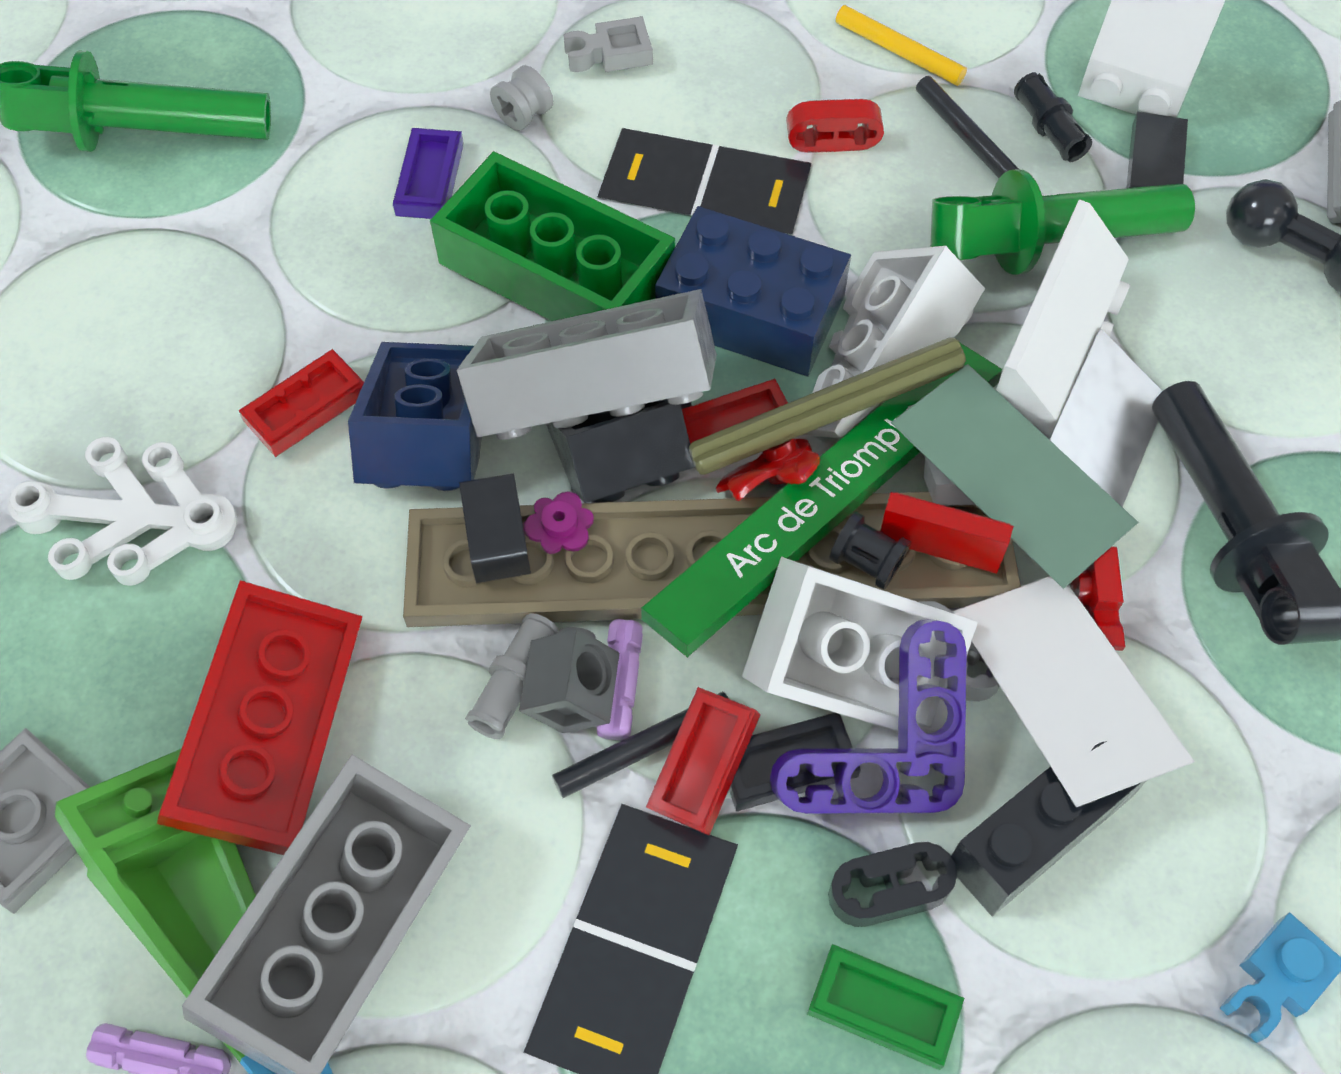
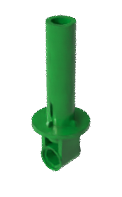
M78 50L74 54L70 68L34 65L24 61L0 63L1 124L5 128L14 131L38 130L72 133L76 146L81 151L92 152L95 150L99 134L103 133L104 127L268 140L270 136L271 102L269 93L100 79L94 56L91 52Z
M1020 169L1009 170L998 179L990 196H946L932 199L930 247L947 246L959 260L974 259L982 255L994 254L1000 266L1007 273L1012 275L1025 274L1031 271L1037 264L1044 244L1060 243L1079 200L1091 204L1114 238L1183 232L1193 222L1195 200L1191 189L1185 184L1042 196L1036 180L1030 173Z

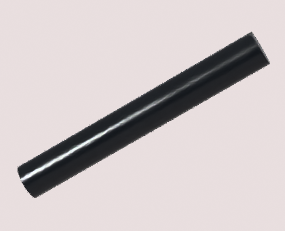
M925 76L917 83L916 91L998 178L1009 170H1019L1008 156L931 76Z
M724 691L717 694L729 699ZM688 709L553 774V781L561 797L565 798L672 745Z

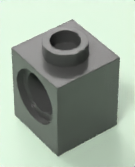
M565 627L556 634L531 640L519 711L561 733L609 724L620 653L597 640L593 632L579 627Z

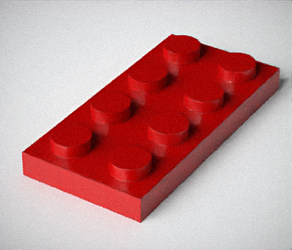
M239 581L160 809L157 824L280 855L285 854L302 829L363 616L245 581Z

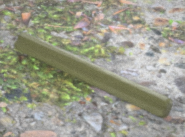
M949 337L694 441L689 446L693 464L700 475H706L957 372L964 367L966 362L964 351L956 338Z

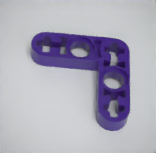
M925 619L909 626L903 634L899 650L898 748L795 749L787 751L778 757L771 770V788L776 797L791 810L805 814L937 813L946 811L954 806L962 796L965 784L967 650L965 639L959 629L948 622ZM932 631H934L936 640L946 643V654L935 656L934 676L943 679L947 678V688L932 684L917 686V676L931 679L930 658L919 655L920 643L930 642ZM938 696L947 706V720L943 727L936 732L926 733L917 724L916 711L923 700L928 697ZM832 762H838L835 776L831 767ZM872 762L878 764L884 778L881 789L877 794L869 798L856 797L851 790L850 780L852 773L863 763ZM902 762L899 771L907 776L928 775L930 764H932L934 770L944 774V784L934 785L932 796H929L928 791L917 785L900 784L896 763ZM800 764H805L807 770L816 776L834 777L839 797L831 799L834 790L825 784L807 786L805 796L799 798L798 792L791 786L786 785L787 777L797 776ZM899 788L902 794L901 798H897Z

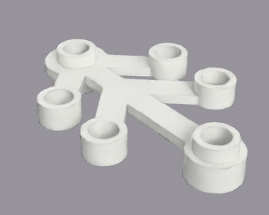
M101 437L91 442L85 451V458L97 475L107 478L122 500L56 494L48 484L36 481H27L17 485L9 496V514L23 531L30 534L49 532L61 520L110 524L82 542L75 538H66L58 541L51 547L48 561L59 576L67 580L81 578L88 573L92 564L109 555L107 565L117 581L127 586L136 585L148 577L150 570L189 546L203 551H213L222 548L232 539L237 525V514L230 501L218 494H201L184 472V463L176 448L166 442L156 443L148 447L142 456V463L153 480L161 483L165 482L180 506L155 504L127 466V455L121 445L111 437ZM114 453L110 459L99 462L100 458L105 454ZM171 458L166 465L155 467L160 460ZM213 515L207 522L198 523L201 519ZM151 528L168 530L142 548L135 544H126ZM79 553L75 561L62 565L65 558L69 555ZM138 559L133 568L121 570L123 564L127 561Z

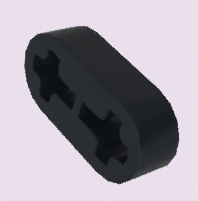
M916 842L854 858L843 863L834 873L828 892L829 905L835 916L845 924L854 927H867L932 910L942 905L955 887L957 879L956 864L950 853L940 845L931 842ZM918 861H922L927 871L937 870L940 874L932 886V891H926L924 884L920 881L900 885L898 880L910 876ZM851 878H859L863 887H872L884 883L886 889L877 891L872 895L869 908H861L857 898L845 899L843 895L850 887Z

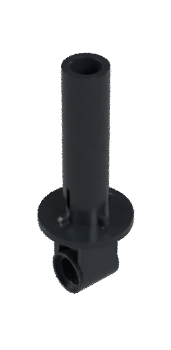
M1183 381L1166 388L1154 400L1152 411L1228 540L1215 555L1210 565V574L1215 584L1224 591L1244 592L1260 620L1264 634L1275 644L1288 645L1341 640V588L1319 555L1329 537L1328 529L1322 519L1315 514L1307 512H1294L1282 515L1278 513L1200 384L1194 381Z

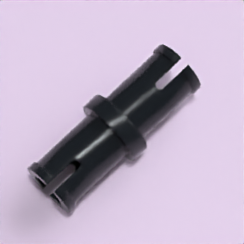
M1032 72L1022 77L1014 88V95L1033 117L1032 125L1041 136L1049 138L1064 161L1074 162L1082 158L1090 150L1092 139L1073 118L1072 106L1063 97L1055 95L1040 73L1037 75L1036 72Z

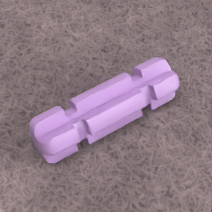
M616 619L609 625L608 646L620 654L610 723L596 726L598 736L608 740L622 741L631 735L633 718L631 708L634 707L639 669L638 660L639 653H641L643 636L641 624L634 620Z
M107 1023L96 1027L86 1052L87 1060L95 1063L97 1066L119 1070L122 1067V1070L132 1074H228L232 1061L231 1056L222 1049L200 1045L196 1050V1046L191 1045V1042L138 1030L133 1033V1031H129L125 1027Z

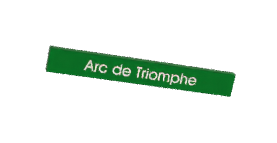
M960 343L966 357L964 366L967 364L971 366L992 387H995L1000 381L1002 368ZM956 372L886 400L820 456V464L804 483H788L641 607L642 621L688 658L773 583L781 557L798 561L920 453L891 422Z

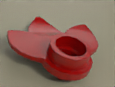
M794 438L762 451V454L757 459L734 469L719 481L715 489L717 493L730 490L735 500L740 501L753 488L766 479L773 485L783 483L801 484L812 475L820 464L821 459L818 453L812 452L807 439Z

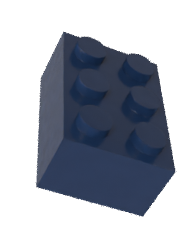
M697 206L655 285V297L657 299L701 289L714 346L809 377L844 299L852 254Z

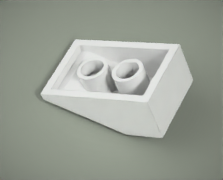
M1111 0L1078 96L1135 115L1139 111L1177 118L1225 0Z
M781 557L742 677L767 693L898 731L899 650L901 638L907 628L915 622L925 619L948 622L959 629L965 639L968 653L978 622ZM932 631L930 642L920 643L919 655L930 658L931 679L917 676V686L932 684L947 688V678L943 679L934 676L935 656L945 655L947 649L945 642L935 639L934 631ZM938 696L928 697L923 700L916 711V721L920 729L926 733H931L942 728L948 713L947 706Z

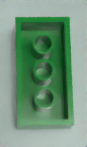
M495 151L485 159L430 220L440 265L550 321L656 299L655 285L675 249L674 237Z

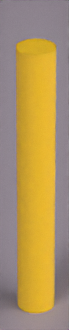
M843 5L836 15L835 21L837 24L956 86L963 81L967 73V67L846 5Z

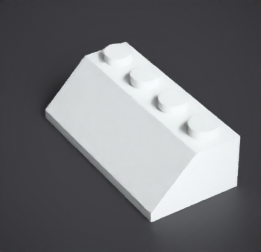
M1079 200L1008 357L996 390L1049 440L1099 329L1101 328L1110 336L1114 324L1104 320L1106 313L1118 315L1130 287V284L1120 281L1129 260L1091 204Z

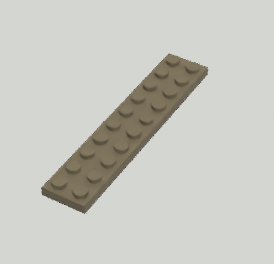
M929 492L900 493L933 502ZM890 493L872 494L796 562L881 589L875 586L876 578L845 561L836 564L829 560V556L841 530L855 512L864 515L865 523L880 531ZM772 497L743 498L740 501H736L735 498L582 503V508L589 509L594 516L593 525L587 529L589 541L583 549L572 552L562 547L558 553L548 554L543 551L541 542L532 541L525 534L531 574L476 583L470 561L463 507L409 509L403 618L407 627L520 624L524 617L530 613L539 614L552 622L642 619L641 607ZM520 505L523 528L526 519L530 515L535 514L534 505ZM945 505L989 518L976 505ZM1010 539L997 574L909 549L899 570L884 591L917 602L935 601L949 609L964 608L1019 588L1021 585L1013 540ZM772 584L735 616L762 615Z

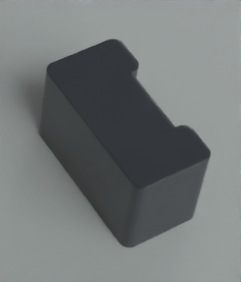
M514 473L459 482L470 561L476 583L531 574Z

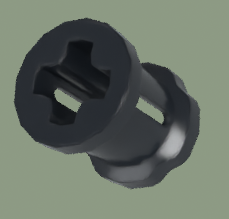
M855 512L849 518L835 541L829 560L836 564L845 561L876 578L875 586L885 590L904 561L911 541L904 537L899 540L889 537L866 524L865 516Z

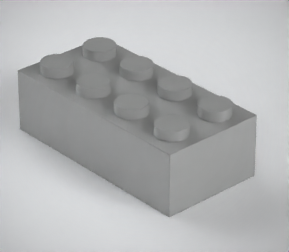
M699 289L482 336L461 363L457 373L477 438L496 434L498 439L508 440L525 435L531 430L532 426L553 423L555 428H567L584 422L588 418L587 415L610 411L611 416L619 417L642 410L645 407L644 403L667 399L669 404L679 405L695 401L702 397L703 391L711 389L717 354L702 290Z
M352 754L183 1003L184 1019L276 1074H321L471 825Z

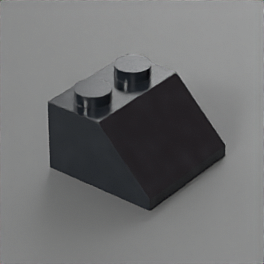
M667 399L644 403L645 407L642 410L619 417L611 416L610 411L587 415L588 418L584 422L567 428H555L553 423H547L546 426L571 488L584 503L591 501L592 503L614 502L625 496V490L643 484L648 486L666 485L676 481L680 477L679 472L695 468L689 452L690 441L681 404H669Z

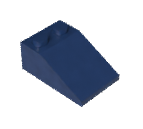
M381 342L348 419L354 483L374 484L377 487L387 489L405 485L429 486L441 491H452L460 488L459 482L474 480L480 458L482 437L477 438L457 373V369L474 346Z

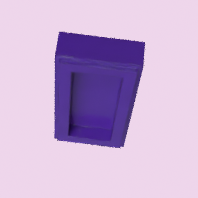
M424 128L411 129L393 200L395 216L432 219L452 197L464 145L462 131Z

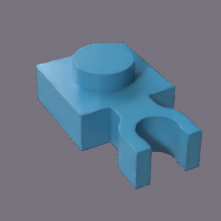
M1289 912L1276 922L1239 965L1255 980L1254 984L1244 986L1235 991L1221 1005L1220 1009L1228 1016L1235 1012L1242 1005L1243 1001L1253 1004L1259 1011L1260 1023L1249 1036L1258 1043L1266 1039L1279 1024L1282 1015L1281 1005L1295 1017L1306 1013L1341 972V957Z

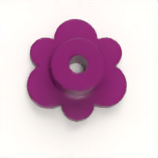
M562 492L553 500L545 497L535 502V514L530 515L526 519L524 531L530 540L541 542L544 552L555 554L562 547L567 551L575 552L587 545L589 541L587 529L593 525L594 516L589 509L582 508L581 499L577 494Z

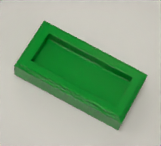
M832 944L807 1015L941 1070L944 1067L965 998Z

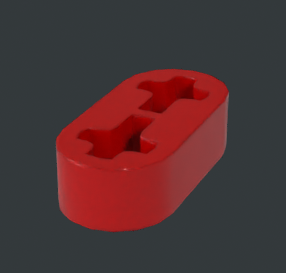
M867 99L801 102L795 105L786 117L789 143L800 152L866 150L877 145L884 135L881 108L877 103Z

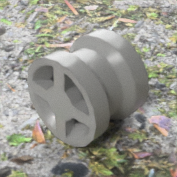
M526 65L513 72L511 81H501L493 86L490 91L491 102L499 117L506 125L517 131H521L530 125L534 114L542 115L553 106V96L545 79L535 69Z

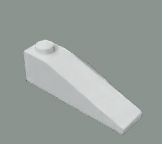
M947 246L874 252L847 295L843 307L849 314L844 331L841 330L833 334L829 348L836 353L832 366L818 376L812 393L946 338H954L972 317L973 308L985 287ZM879 404L808 432L806 435L842 438Z

